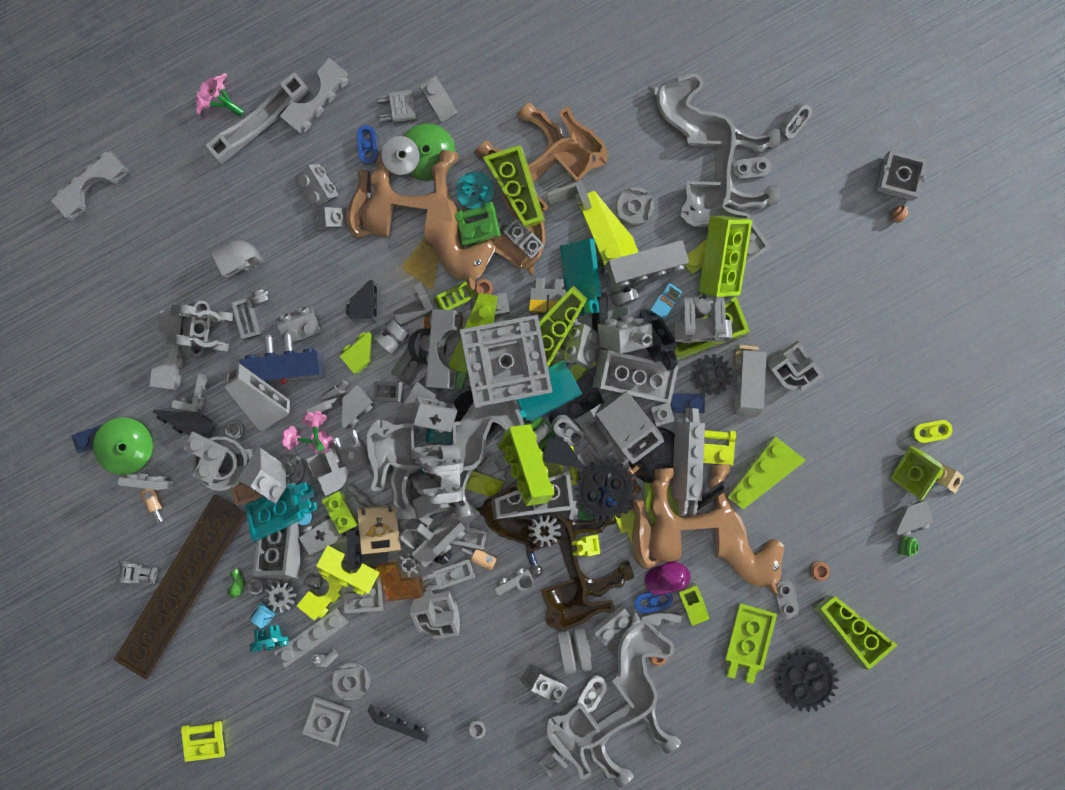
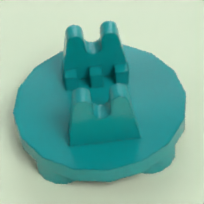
M468 172L457 183V199L468 209L485 206L486 203L491 202L493 199V182L489 176L482 172Z
M278 625L268 626V636L265 629L254 631L255 642L249 644L250 652L261 651L262 648H264V651L276 649L275 645L278 647L287 646L289 641L288 637L281 636Z

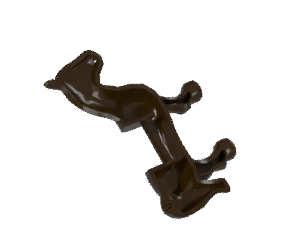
M509 484L497 494L486 499L482 507L476 508L480 513L479 515L485 518L488 527L498 536L524 544L528 552L548 547L546 541H544L543 547L539 546L541 540L534 544L532 541L536 536L529 537L528 535L535 532V530L528 529V526H536L532 523V519H535L538 523L540 522L538 515L532 517L493 518L491 500L518 490L517 484ZM557 513L548 514L550 516L549 522L556 518L553 526L560 524V528L554 531L560 532L561 535H553L557 542L554 543L551 539L549 541L551 545L559 543L570 578L541 589L543 599L547 605L546 624L556 630L564 631L584 624L599 613L614 612L615 606L612 600L588 602L585 599L589 595L601 597L610 589L622 588L625 581L634 579L629 560L621 563L619 569L608 577L600 579L589 578L580 570L577 556L573 555L576 552V545H572V542L575 541L576 534L602 533L607 525L616 524V519L614 518L613 521H610L609 517H607V521L603 522L601 516L599 520L575 521ZM541 514L543 521L547 514ZM541 526V527H540V529H541V533H540V534H541L542 536H544V534H545V536H547V535L549 534V532H548L549 527H548V526H545V528H544V526ZM553 612L558 613L559 615L554 616Z

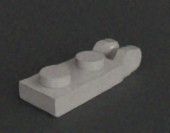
M466 559L435 570L433 573L419 577L420 582H424L435 577L437 584L425 587L423 591L426 592L429 590H440L475 578L476 576L470 559Z

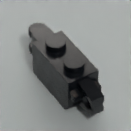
M641 310L639 318L644 319L645 322L652 323L653 346L646 348L655 363L662 362L667 370L675 369L678 363L675 357L677 341H675L660 315L653 317L648 310Z

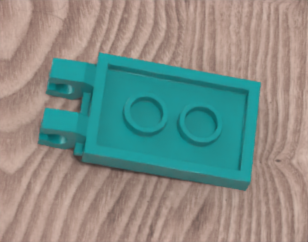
M586 239L560 245L566 292L574 285L587 298L578 316H583L584 311L585 314L599 313L597 297L601 296L595 239Z
M562 360L548 368L552 387L551 393L516 399L522 409L519 412L523 421L527 419V421L533 422L582 395L566 362Z
M306 482L298 485L290 483L286 485L276 504L261 497L245 505L251 540L257 542L303 520L304 514H310L317 510L316 502H310L308 499L303 502L301 501V496L313 493L312 485H307Z

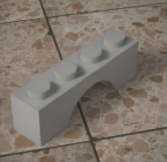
M330 58L317 71L321 82L318 95L307 103L291 102L280 115L282 120L300 135L302 132L308 131L312 125V120L315 117L318 118L323 113V107L334 100L338 89L344 88L348 83L349 76L347 72Z
M111 151L102 153L98 157L97 162L93 165H88L83 170L84 173L79 177L71 179L65 189H61L54 194V198L51 201L65 218L72 221L86 209L84 195L92 183L106 180L116 184L129 172Z
M432 309V314L430 315L431 332L428 336L429 353L426 357L428 369L425 374L426 387L455 389L457 370L446 362L444 347L447 340L453 334L460 332L461 312Z
M160 310L157 329L163 332L166 337L167 334L182 335L185 317L170 315V311ZM170 344V352L167 359L162 364L152 367L150 387L177 390V386H180L181 383L180 367L182 368L184 363L182 346Z

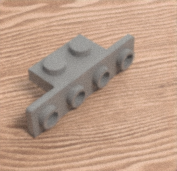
M468 500L467 502L474 508L475 516L455 517L454 512L432 533L434 535L430 541H424L412 553L423 567H426L440 553L444 555L452 547L450 543L454 539L459 541L466 534L463 530L480 514Z

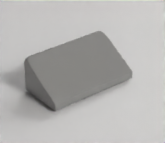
M419 346L421 355L427 357L429 352ZM407 347L391 373L410 385L424 364L414 361Z

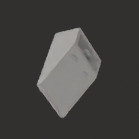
M625 391L596 413L632 464L664 442L660 431L628 391Z

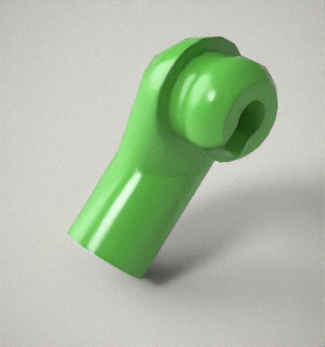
M239 568L230 572L234 582L231 588L228 589L227 594L231 598L241 595L245 586Z

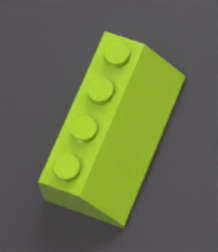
M710 216L699 292L718 297L741 294L752 226L751 219Z

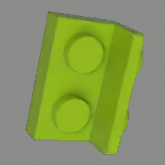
M342 490L322 500L339 534L359 525Z

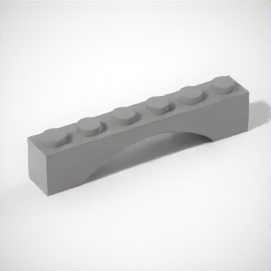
M293 72L277 86L274 92L257 109L234 126L219 133L205 146L221 164L225 163L277 120L291 102L297 103L310 92L299 76Z

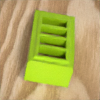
M465 281L435 296L433 300L438 309L453 310L477 296ZM463 287H465L467 293L469 294V297H466V295L464 294L462 290ZM455 291H458L459 295H460L461 298H462L461 301L459 300V298H458V296L456 295ZM449 294H451L455 304H452L448 296ZM442 298H444V300H445V302H446V304H447V306H448L447 308H446V306H445V304H444Z

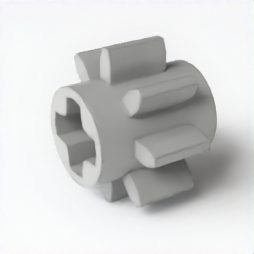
M410 552L407 558L401 555L402 563L397 564V566L402 567L400 574L407 572L408 577L411 576L412 571L417 574L418 570L416 567L421 566V563H417L416 558L411 557ZM408 560H410L411 563H414V566H412L411 569H408V566L404 565V563H407Z

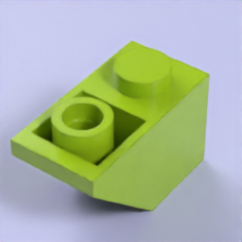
M370 332L361 333L356 338L357 342L351 346L349 344L341 351L343 354L340 358L356 375L366 368L372 360L373 335Z
M695 583L677 591L691 626L709 619L704 601Z

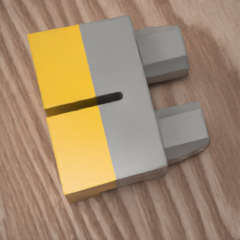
M535 278L533 288H531L529 313H546L547 296H549V311L566 294L563 279H553L552 289H545V279Z

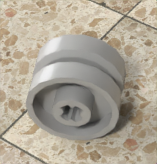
M584 627L574 629L575 642H571L568 631L557 632L565 675L576 672V660H579L580 669L583 672L592 670L590 659L592 655Z

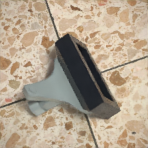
M601 293V296L597 297L599 313L592 314V329L598 332V324L605 323L607 319H616L629 315L630 309L613 305L610 298L607 297V293Z

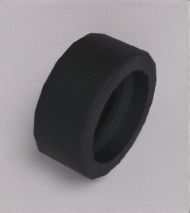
M431 328L418 329L409 339V354L419 364L428 365L426 357H423L419 351V341L422 336L430 334ZM445 344V347H444V355H445V353H446V348H447V345H446V344Z

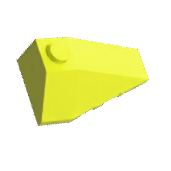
M595 191L587 193L592 208L584 210L582 204L579 206L591 237L595 239V247L604 267L606 268V263L609 260L637 253L638 249L632 235Z

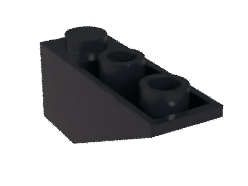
M165 410L153 411L157 415L156 418L165 424L169 422L173 425L172 429L180 434L184 432L189 437L191 432H195L209 439L218 425L205 415L199 413Z

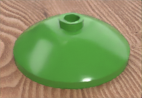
M419 124L404 134V137L411 139L419 150L418 165L412 172L408 173L416 179L423 181L434 180L431 169L439 161L440 151L456 152L452 137L446 130L435 124ZM424 147L430 148L428 152H423ZM404 152L401 153L400 158L405 157Z
M127 417L114 418L103 424L97 431L93 441V452L98 463L105 470L118 475L132 474L143 468L149 461L153 450L152 437L148 429L139 421ZM120 444L126 445L124 451L119 449Z

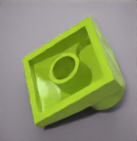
M911 446L906 451L890 479L918 499L923 500L935 481L942 476L944 467L922 450Z

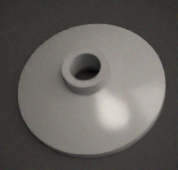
M396 136L384 144L381 151V159L386 169L391 173L405 175L412 172L418 165L419 150L411 139L404 136ZM399 151L404 152V158L399 157Z

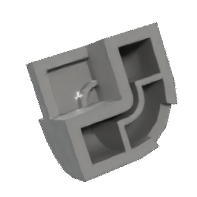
M234 240L211 251L217 267L225 278L243 269L249 271L264 263L256 248L244 240Z
M798 340L783 351L778 350L768 362L769 368L786 389L802 391L824 377Z
M334 447L302 458L310 480L317 484V491L320 495H329L340 489L346 482L347 467L341 465Z
M429 590L414 599L410 615L419 633L423 632L426 635L433 636V639L459 636V611L450 591L433 594L432 590Z

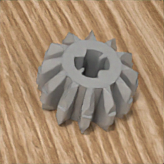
M548 514L544 521L542 515H538L539 523L532 519V523L536 525L535 527L528 526V529L535 530V532L528 534L529 537L536 536L532 541L534 544L541 540L540 547H543L544 541L550 547V539L554 543L557 542L553 535H561L560 532L554 531L560 528V524L553 526L556 518L549 522L550 516ZM541 526H544V528L545 526L549 527V534L547 536L540 534Z
M277 580V585L272 582L270 583L271 589H265V592L270 594L264 596V600H270L266 606L274 605L272 608L273 612L278 607L280 613L284 612V607L289 611L291 609L290 604H296L292 597H296L297 593H291L295 587L291 586L288 588L289 581H285L282 585V581ZM280 592L284 594L282 595V597H285L282 600H278L279 596H277V594H279Z

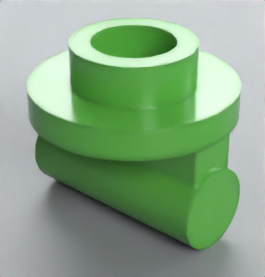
M908 536L901 538L900 555L913 557L914 554L918 553L919 543L916 538Z

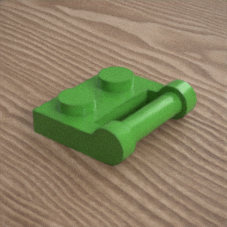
M488 202L485 206L464 212L461 210L455 213L462 245L467 246L500 236L493 202ZM488 213L489 218L466 224V219Z

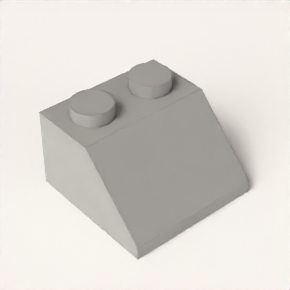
M257 447L237 480L260 496L276 504L286 488L285 465L262 448Z

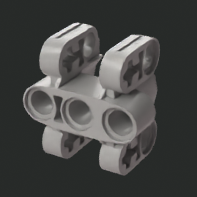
M715 296L713 298L710 318H695V304L692 297L683 298L681 321L674 323L675 341L692 343L731 340L732 321L725 319L724 297Z
M192 301L188 306H171L170 315L185 317L182 335L167 334V344L182 346L183 353L188 356H199L204 352V349L228 352L229 342L208 340L210 321L232 323L233 313L210 311L209 304L205 301ZM198 305L201 306V310H197ZM195 324H197L199 327L197 333L194 332ZM191 345L196 346L194 352L191 350Z
M432 445L414 448L413 459L416 463L421 464L423 471L428 472L426 474H419L413 479V486L417 489L418 493L425 495L426 502L430 504L461 501L463 499V488L460 487V473L463 472L464 461L460 459L458 445Z

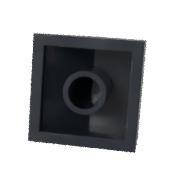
M369 280L350 298L349 304H346V315L352 321L377 322L378 284L374 280Z
M552 435L551 439L547 438L543 457L544 462L582 469L583 464L568 442L563 441L564 437Z

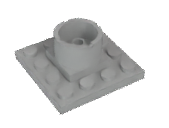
M538 315L460 329L475 407L552 392ZM506 357L510 359V364L508 365L503 363V359Z

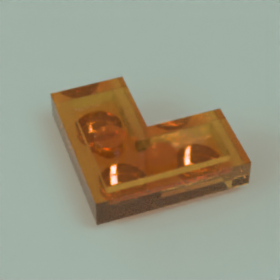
M396 561L380 563L376 567L388 601L421 598L424 595L419 577L402 579Z

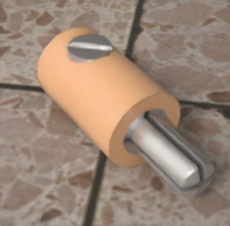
M145 489L139 492L148 514L153 513L156 523H162L163 519L159 512V509L162 507L155 490Z
M465 546L461 548L462 553L472 557L471 562L489 571L492 570L497 558L479 549L473 551Z

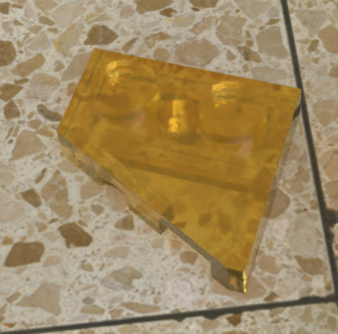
M423 238L402 266V269L431 290L434 288L439 258L433 245L426 244Z

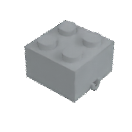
M890 150L884 156L876 191L913 201L918 198L921 185L925 182L926 176L924 173L928 160Z

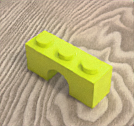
M327 545L316 566L319 569L318 573L327 578L329 575L336 578L335 582L344 587L347 584L354 588L352 591L361 596L364 593L368 595L379 572L362 564L356 573H345L341 568V562L345 554Z
M341 564V568L345 573L353 574L350 570H347V568ZM321 575L329 584L327 594L320 595L311 589L297 605L299 609L314 621L318 617L322 619L328 612L326 607L330 602L334 604L341 596L338 592L344 586L336 583V578L330 575L328 578Z

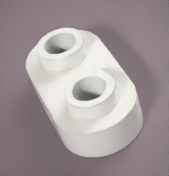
M599 675L592 676L580 693L578 704L582 703L588 712L595 710L607 690L606 680ZM599 682L601 685L596 687L594 683ZM589 698L591 701L586 703L584 699Z

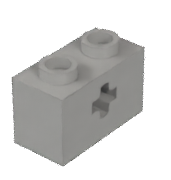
M417 396L411 420L413 425L419 429L431 428L440 433L445 431L451 432L457 409L454 403Z
M328 515L319 520V525L315 528L310 526L303 530V535L299 537L310 557L326 549L327 545L330 546L346 536L344 532L339 534ZM319 531H324L326 533V535L323 536L324 539H319L317 537L320 534Z

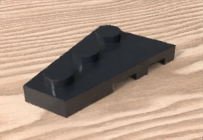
M370 704L367 711L374 723L427 743L430 735L426 731L425 726L418 723L413 724L403 717L393 715Z

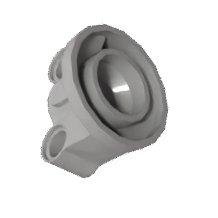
M228 437L210 438V440L229 448L226 455L231 458L232 467L228 472H224L219 468L212 484L201 479L198 480L203 486L215 491H225L236 487L240 483L237 479L253 455L252 449H244L237 441ZM196 455L193 457L194 471L201 459Z

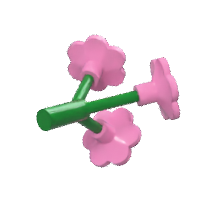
M226 73L214 78H208L206 82L200 85V91L197 93L196 100L198 115H201L203 107L210 108V106L227 107L239 116L243 114L244 110L231 102L224 90L225 87L222 82L227 79ZM212 97L218 98L223 103L210 102V99Z
M320 411L306 413L305 417L302 418V423L307 424L313 430L311 440L301 438L299 431L294 426H289L282 433V446H286L287 450H292L298 443L304 442L309 443L310 448L314 449L315 452L331 448L333 438L328 436L326 431H320L319 433L317 431L319 426L323 425L327 419L326 415Z

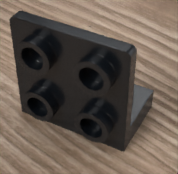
M359 529L347 530V570H355L360 568L362 564L370 568L388 567V552L362 555ZM388 540L373 541L372 549L388 548Z

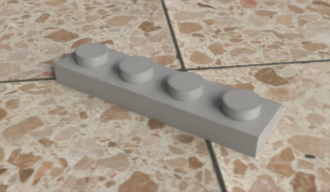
M337 607L289 641V645L279 648L274 653L284 668H286L349 622L339 607Z

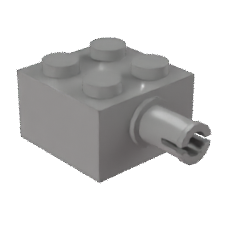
M626 315L622 316L619 320L607 319L605 323L598 324L599 347L621 354L653 346L652 323L645 322L644 319H634L633 316Z

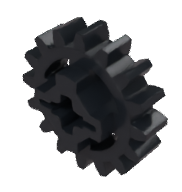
M712 354L711 358L705 355L704 361L699 358V365H693L696 371L691 372L692 375H695L692 382L698 383L695 388L701 387L702 394L707 390L709 396L712 395L713 391H715L716 395H719V389L726 391L725 385H731L728 379L733 378V375L729 374V371L733 369L727 368L729 361L722 362L723 356L716 359V354ZM708 362H714L712 367L709 368L703 365ZM721 367H722L723 370H724V376L721 375V372H720V368H721ZM714 370V375L716 376V378H712L711 380H709L710 375L708 374V372ZM699 374H702L704 377L703 383L700 380ZM713 382L720 383L718 387L710 388Z

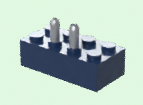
M290 333L284 334L285 351L283 355H276L274 353L272 336L266 335L264 338L266 350L264 357L246 355L245 359H239V363L267 384L280 382L286 384V382L325 378L323 355L314 350V348L303 349V353H295Z

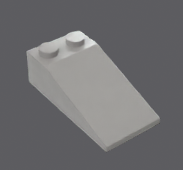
M600 350L592 387L621 394L628 391L631 396L671 404L678 366H675V369L667 370L662 362L655 363L653 360L620 354L610 350Z
M297 522L257 541L253 575L266 580L298 579L300 546Z

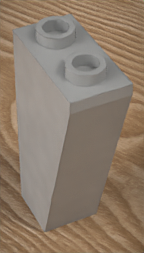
M241 364L225 373L224 388L261 432L289 415L290 400Z

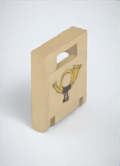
M389 505L365 507L366 515H363L362 508H357L362 555L401 550L399 523L395 507L392 506V512H389ZM390 540V547L372 549L373 541Z

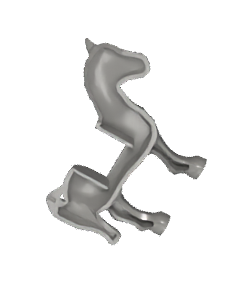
M691 73L665 81L659 87H648L649 91L656 95L657 105L664 119L686 135L688 145L716 148L715 182L687 181V199L682 207L681 217L688 224L699 228H708L710 216L750 219L749 214L725 207V205H730L737 210L748 207L762 209L767 204L778 203L779 188L778 185L768 186L765 191L753 194L739 192L734 189L730 177L734 149L736 145L747 147L754 152H762L767 147L778 148L780 129H771L763 136H750L739 131L727 116L716 112L702 111L690 105V100L702 89L704 84L703 79L699 75Z
M516 399L475 407L473 402L460 422H454L452 427V445H458L460 459L464 461L463 472L460 473V487L463 488V499L453 502L456 506L455 517L475 516L474 508L467 502L465 487L471 472L483 461L486 451V438L492 422L500 424L506 431L509 427L524 425ZM377 420L367 433L368 457L374 473L371 489L372 491H383L387 470L391 464L393 472L390 474L388 481L393 491L391 504L396 508L397 519L416 518L415 509L410 506L406 496L407 478L412 472L422 468L421 464L416 463L413 459L414 425H394L385 420ZM385 429H388V431H387L386 434L384 435V434H383V431H384Z
M636 612L633 614L632 627L628 628L623 634L618 646V674L612 680L627 703L599 723L587 711L586 707L580 703L573 707L566 715L550 718L547 725L549 740L562 756L570 760L577 767L579 777L582 780L592 775L583 749H589L590 760L601 767L605 777L613 779L620 788L628 784L634 778V775L629 769L621 768L615 764L608 756L605 743L612 734L643 719L646 723L652 743L661 745L662 750L666 754L673 752L681 745V741L677 736L664 732L657 722L655 707L658 694L653 681L647 673L645 662L646 657L662 659L672 657L674 644L658 632L652 624L641 621ZM561 722H563V728L559 726Z

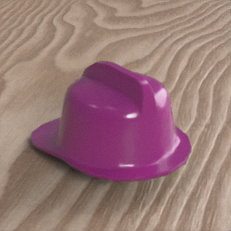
M666 562L649 570L645 577V586L651 593L656 595L679 591L689 584L691 579L690 572L683 564Z

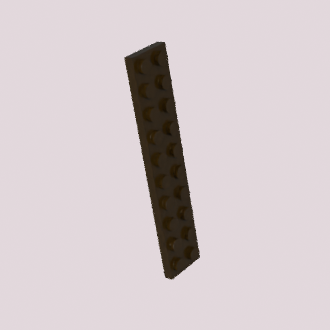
M213 495L114 658V661L145 680L149 679L247 517L245 511L220 496Z

